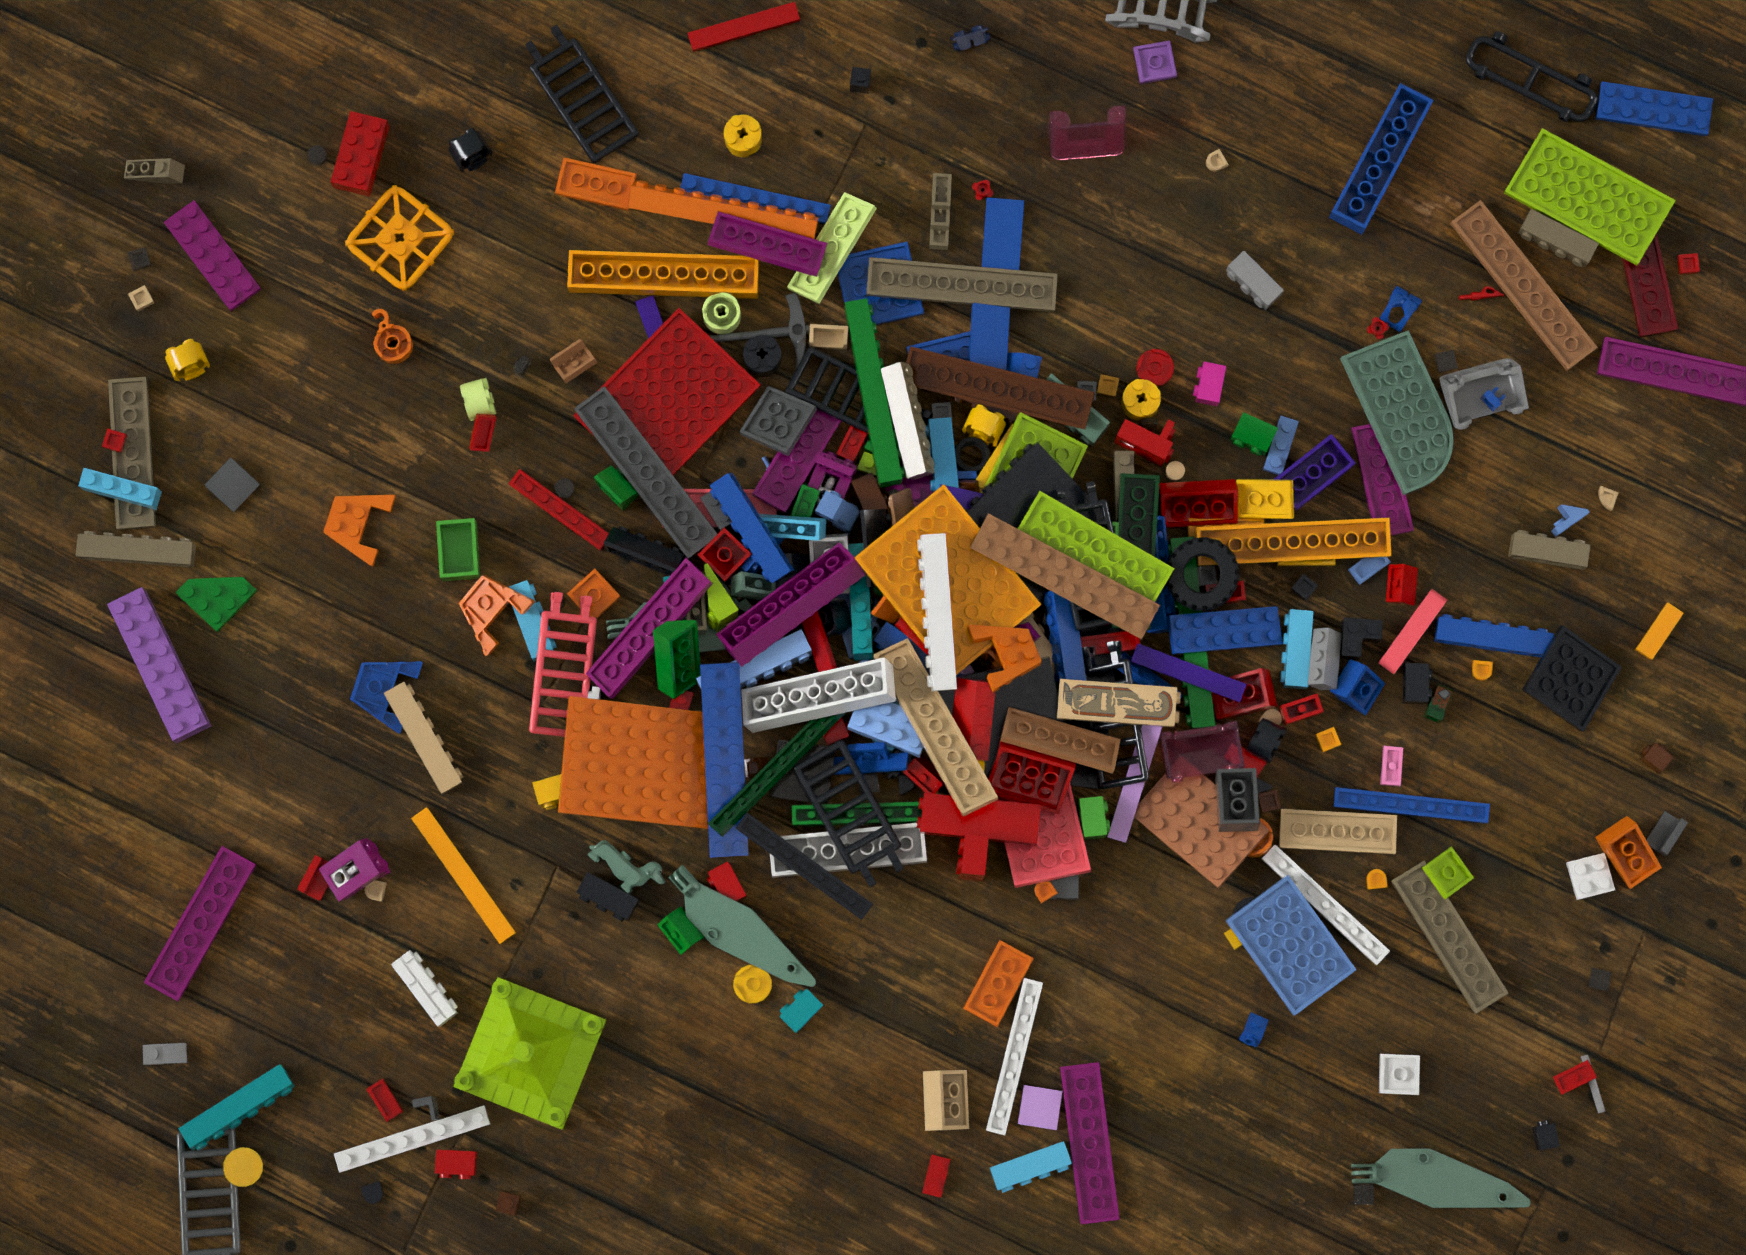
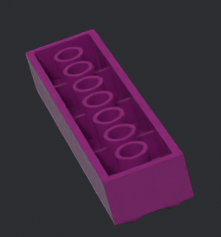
M839 542L716 635L725 649L742 667L761 652H764L773 643L780 640L789 631L796 628L808 617H811L820 608L827 605L836 596L842 594L866 574L854 559V556Z

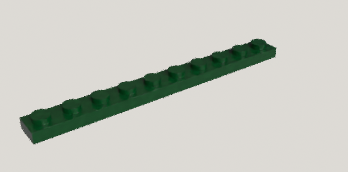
M845 713L810 720L708 823L709 826L723 837Z

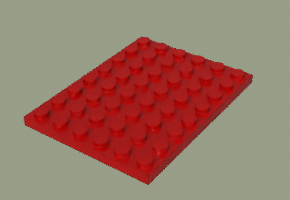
M680 308L603 384L673 476L761 387L744 368ZM575 413L573 417L592 434L579 415Z

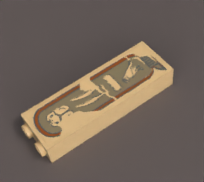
M1060 679L1057 719L1175 727V723H1179V712L1176 711V704H1180L1181 692H1177V687Z

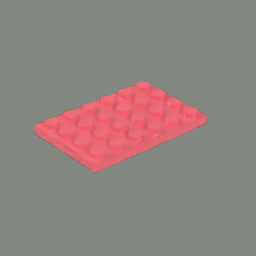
M1069 784L1059 814L1040 809L1036 846L1004 842L1015 888L1091 872L1071 784ZM998 797L999 801L1015 802L1002 797Z

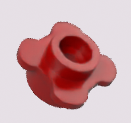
M988 180L972 185L977 200L980 201L984 197H992L993 191L990 189V182Z
M1375 317L1372 319L1371 326L1367 327V333L1376 336V339L1380 340L1384 337V332L1389 329V325Z

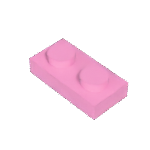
M1383 746L1380 785L1401 786L1403 747Z

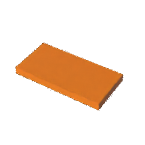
M563 158L555 195L629 211L631 186L636 182L637 174Z
M999 940L963 1009L998 1027L1034 958Z

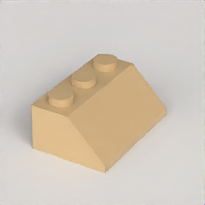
M967 1070L923 1071L925 1131L969 1129Z

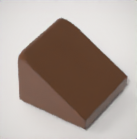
M768 758L744 759L746 779L754 778L767 765Z

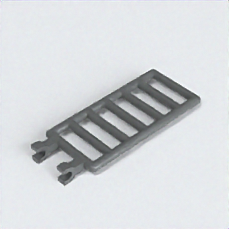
M229 1128L224 1131L225 1134L223 1136H228V1148L203 1149L199 1151H185V1139L181 1132L177 1133L182 1255H236L241 1252L238 1187L230 1183V1187L187 1190L186 1179L225 1176L223 1168L186 1171L185 1159L227 1156L232 1150L236 1149L235 1129ZM230 1195L231 1207L188 1210L187 1198ZM231 1215L232 1227L188 1230V1218ZM232 1235L233 1247L189 1250V1238Z

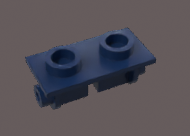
M977 25L972 27V31L966 33L965 30L955 32L954 36L950 37L951 40L956 42L953 43L954 50L961 51L971 48L970 40H973L974 46L987 43L990 40L989 33H985L986 30H989L988 27Z

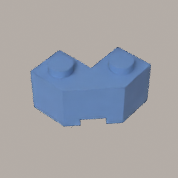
M831 490V492L825 491L815 510V514L832 522L834 527L850 535L860 516V511L857 506L846 502L839 493Z

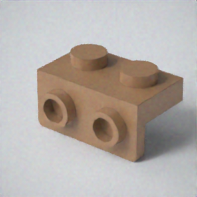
M578 339L550 358L552 365L565 383H568L597 363L582 339Z

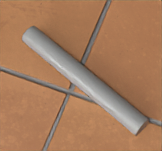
M1588 1055L1581 1056L1582 1062L1586 1060L1590 1062ZM1596 1079L1589 1082V1086L1597 1111L1602 1113L1605 1112V1107Z

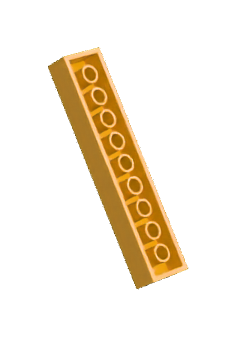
M569 250L567 283L569 293L709 297L724 292L735 298L758 299L759 260L747 256Z
M1390 518L1195 528L1196 538L1207 537L1220 541L1235 555L1238 564L1391 556ZM1197 557V566L1218 565L1210 557Z

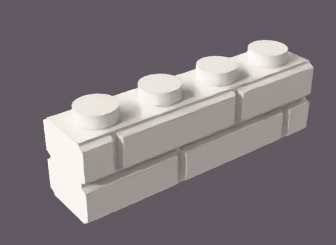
M409 950L391 965L437 1027H441L458 1014L456 1011L458 1006L452 998L448 1000L444 995L447 991L440 982L436 984L432 979L435 975L430 968L427 967L425 969L421 964L423 959L417 951L413 953Z

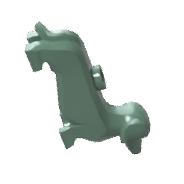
M602 840L598 844L590 845L589 847L592 851L587 855L597 863L600 861L599 857L606 860L614 875L624 881L621 887L629 894L633 891V887L643 886L650 878L658 884L666 883L661 875L662 867L655 861L637 868L629 861L631 857L624 850L620 853L606 840Z

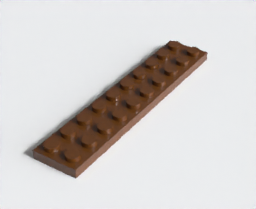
M910 346L906 363H909L913 370L912 378L917 388L1017 413L1022 412L1028 416L1086 430L1095 392Z

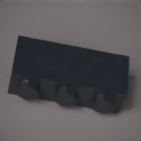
M589 872L586 873L576 892L580 895V900L588 904L590 901L596 903L595 908L605 913L607 910L613 912V917L621 922L624 919L630 920L640 901Z

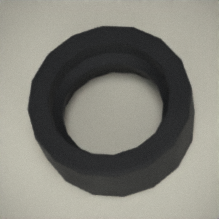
M976 437L962 439L955 448L957 469L959 471H977V474H979L990 458L987 444ZM969 445L978 447L983 454L981 463L975 467L965 465L960 458L962 450Z

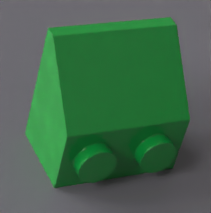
M1243 412L1230 440L1237 447H1246L1251 449L1250 452L1257 456H1261V454L1265 456L1278 427Z
M611 465L594 476L597 486L622 511L639 496L630 482L624 478V474L618 467L615 469Z

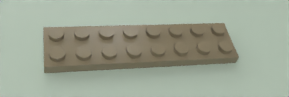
M135 377L108 380L111 430L127 434L122 453L112 451L113 476L154 487L148 378ZM115 499L117 530L156 527L154 509Z
M1424 860L1391 882L1474 1014L1507 995L1508 991L1449 898L1444 900L1422 869L1426 865Z

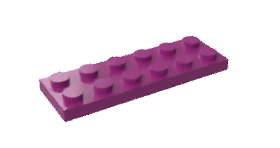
M194 200L164 221V224L230 311H233L261 290Z
M719 211L708 240L709 246L816 277L818 276L827 247L826 242Z
M817 409L790 455L787 456L777 452L754 489L752 496L786 514L800 491L802 484L814 468L818 456L825 450L842 421Z
M1371 425L1352 427L1351 432L1371 519L1390 518V536L1413 532L1414 528L1406 495L1403 496Z

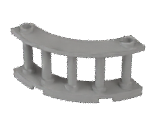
M1119 0L1117 11L1114 14H1106L1105 22L1116 28H1138L1139 24L1149 25V29L1164 32L1167 29L1177 31L1176 35L1195 43L1210 40V33L1204 31L1202 27L1206 4L1217 2V0H1195L1199 2L1195 26L1186 24L1185 21L1189 0H1181L1178 19L1176 20L1167 19L1164 16L1167 0H1159L1158 11L1155 16L1143 13L1145 0H1138L1136 11L1133 14L1124 13L1126 0Z

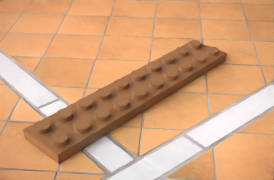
M1481 200L1451 221L1450 225L1566 371L1598 348Z
M989 513L970 547L1140 639L1143 638L1160 606L1154 601Z

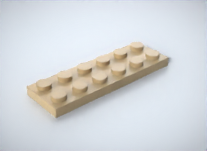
M1280 809L1279 848L1396 854L1397 815Z

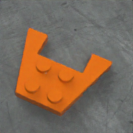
M335 496L323 533L373 567L378 549L360 544L371 508L391 513L396 496Z
M482 575L459 602V605L469 625H472L476 633L475 637L482 645L484 655L489 656L500 644L487 630L508 603L523 615L535 601L486 575Z
M968 625L967 631L972 643L992 640L1003 666V671L987 675L992 692L998 691L1003 685L1010 684L1015 678L1023 676L1041 665L1042 660L1029 629Z

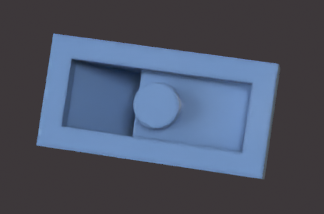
M1560 505L1557 509L1565 520L1561 518L1554 523L1555 528L1551 532L1555 537L1590 512L1584 508Z

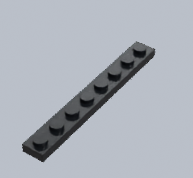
M746 813L737 825L736 829L860 920H863L873 906L866 898L750 814Z

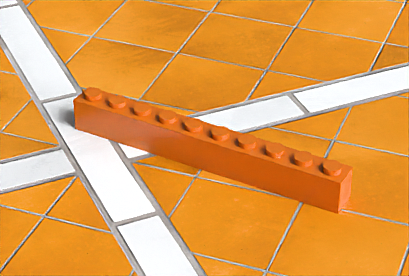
M641 180L632 184L628 208L710 224H714L719 211L812 239L816 238L819 217L810 212L801 214L796 213L794 209L780 210L777 206L773 205L764 207L759 206L757 202L743 203L737 198L727 200L722 199L720 195L706 196L700 191L690 193L678 187L669 189L663 184L653 186Z

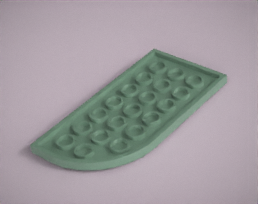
M1409 330L1342 356L1340 360L1403 496L1430 484L1443 472L1450 460L1453 450V429L1448 414Z

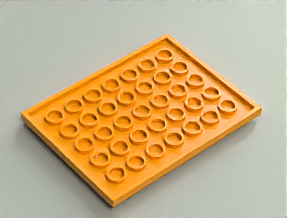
M943 484L855 556L854 559L924 644V637H927V629L923 628V617H926L925 609L922 610L921 599L924 598V590L920 588V578H923V572L919 570V559L922 558L921 551L917 549V540H920V536L925 534H946L955 670L957 675L993 645L992 640L973 644L967 631L968 625L1014 628L1042 604L1015 571L970 548L980 528Z

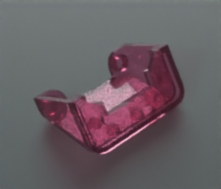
M1125 105L1114 106L1109 109L1107 113L1108 122L1070 125L1067 113L1063 111L1050 112L1047 126L1051 156L1056 160L1120 155L1125 149Z
M1237 721L1227 722V724L1221 726L1219 724L1212 727L1180 732H1161L1159 735L1158 744L1166 777L1172 783L1181 782L1185 777L1216 773L1217 769L1245 767Z

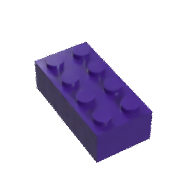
M1331 434L1274 478V480H1293L1295 513L1352 469L1356 463Z

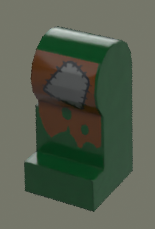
M1437 684L1423 717L1440 723L1445 715L1444 713L1452 690Z

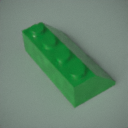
M695 620L666 621L653 630L658 690L673 699L698 683L696 678L701 676L698 626Z

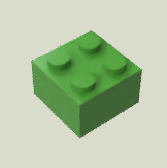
M1103 796L1080 798L1077 804L1084 840L1105 838L1110 831V822L1105 819V814L1108 812L1107 800L1103 801Z

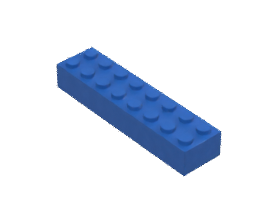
M1401 83L1399 84L1329 216L1330 219L1361 235L1363 234L1433 102L1431 98Z

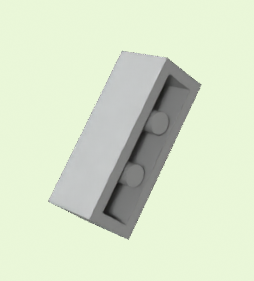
M1245 251L1234 259L1226 269L1228 277L1234 282L1237 281L1241 285V290L1247 295L1250 294L1254 298L1255 304L1260 308L1263 307L1265 310L1284 291Z
M1331 628L1313 629L1308 685L1319 690L1337 689L1342 633Z

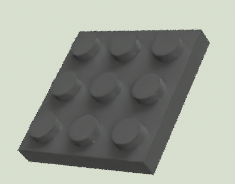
M768 386L741 428L740 434L789 456L817 411V408L808 402Z

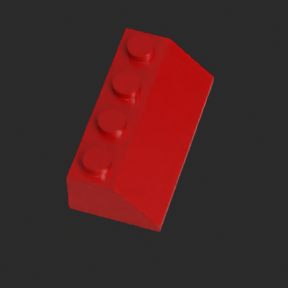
M1235 479L1159 483L1160 516L1165 517L1166 527L1238 523V488ZM1188 518L1218 520L1189 521Z
M956 677L957 689H955L952 717L976 759L988 761L995 692H992L988 680Z

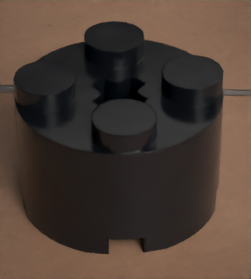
M474 128L468 129L464 135L459 138H453L448 143L450 145L448 152L461 172H465L464 169H468L469 172L478 169L488 161L486 157L493 154L481 132L476 131Z
M758 335L746 342L743 350L746 368L758 377H768L774 374L782 361L781 348L778 342L773 337L767 335ZM761 353H764L765 359H761Z
M835 597L818 610L827 637L841 635L852 625L850 611L846 600L843 598Z
M1262 717L1246 752L1270 764L1275 754L1273 752L1277 751L1282 741L1280 739L1283 738L1287 729Z

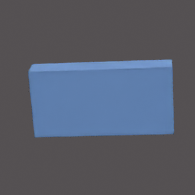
M1388 557L1363 558L1349 568L1348 571L1357 583L1361 585L1391 561Z

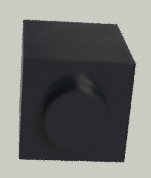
M852 67L850 92L869 94L871 69Z
M1545 1120L1537 1122V1126L1532 1127L1537 1150L1560 1147L1555 1123L1549 1124V1121Z

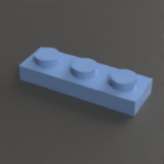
M1280 416L1277 424L1278 430L1272 440L1263 468L1264 471L1276 475L1283 472L1299 421Z

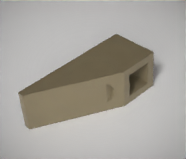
M171 158L126 160L124 179L165 184L182 183L185 165Z

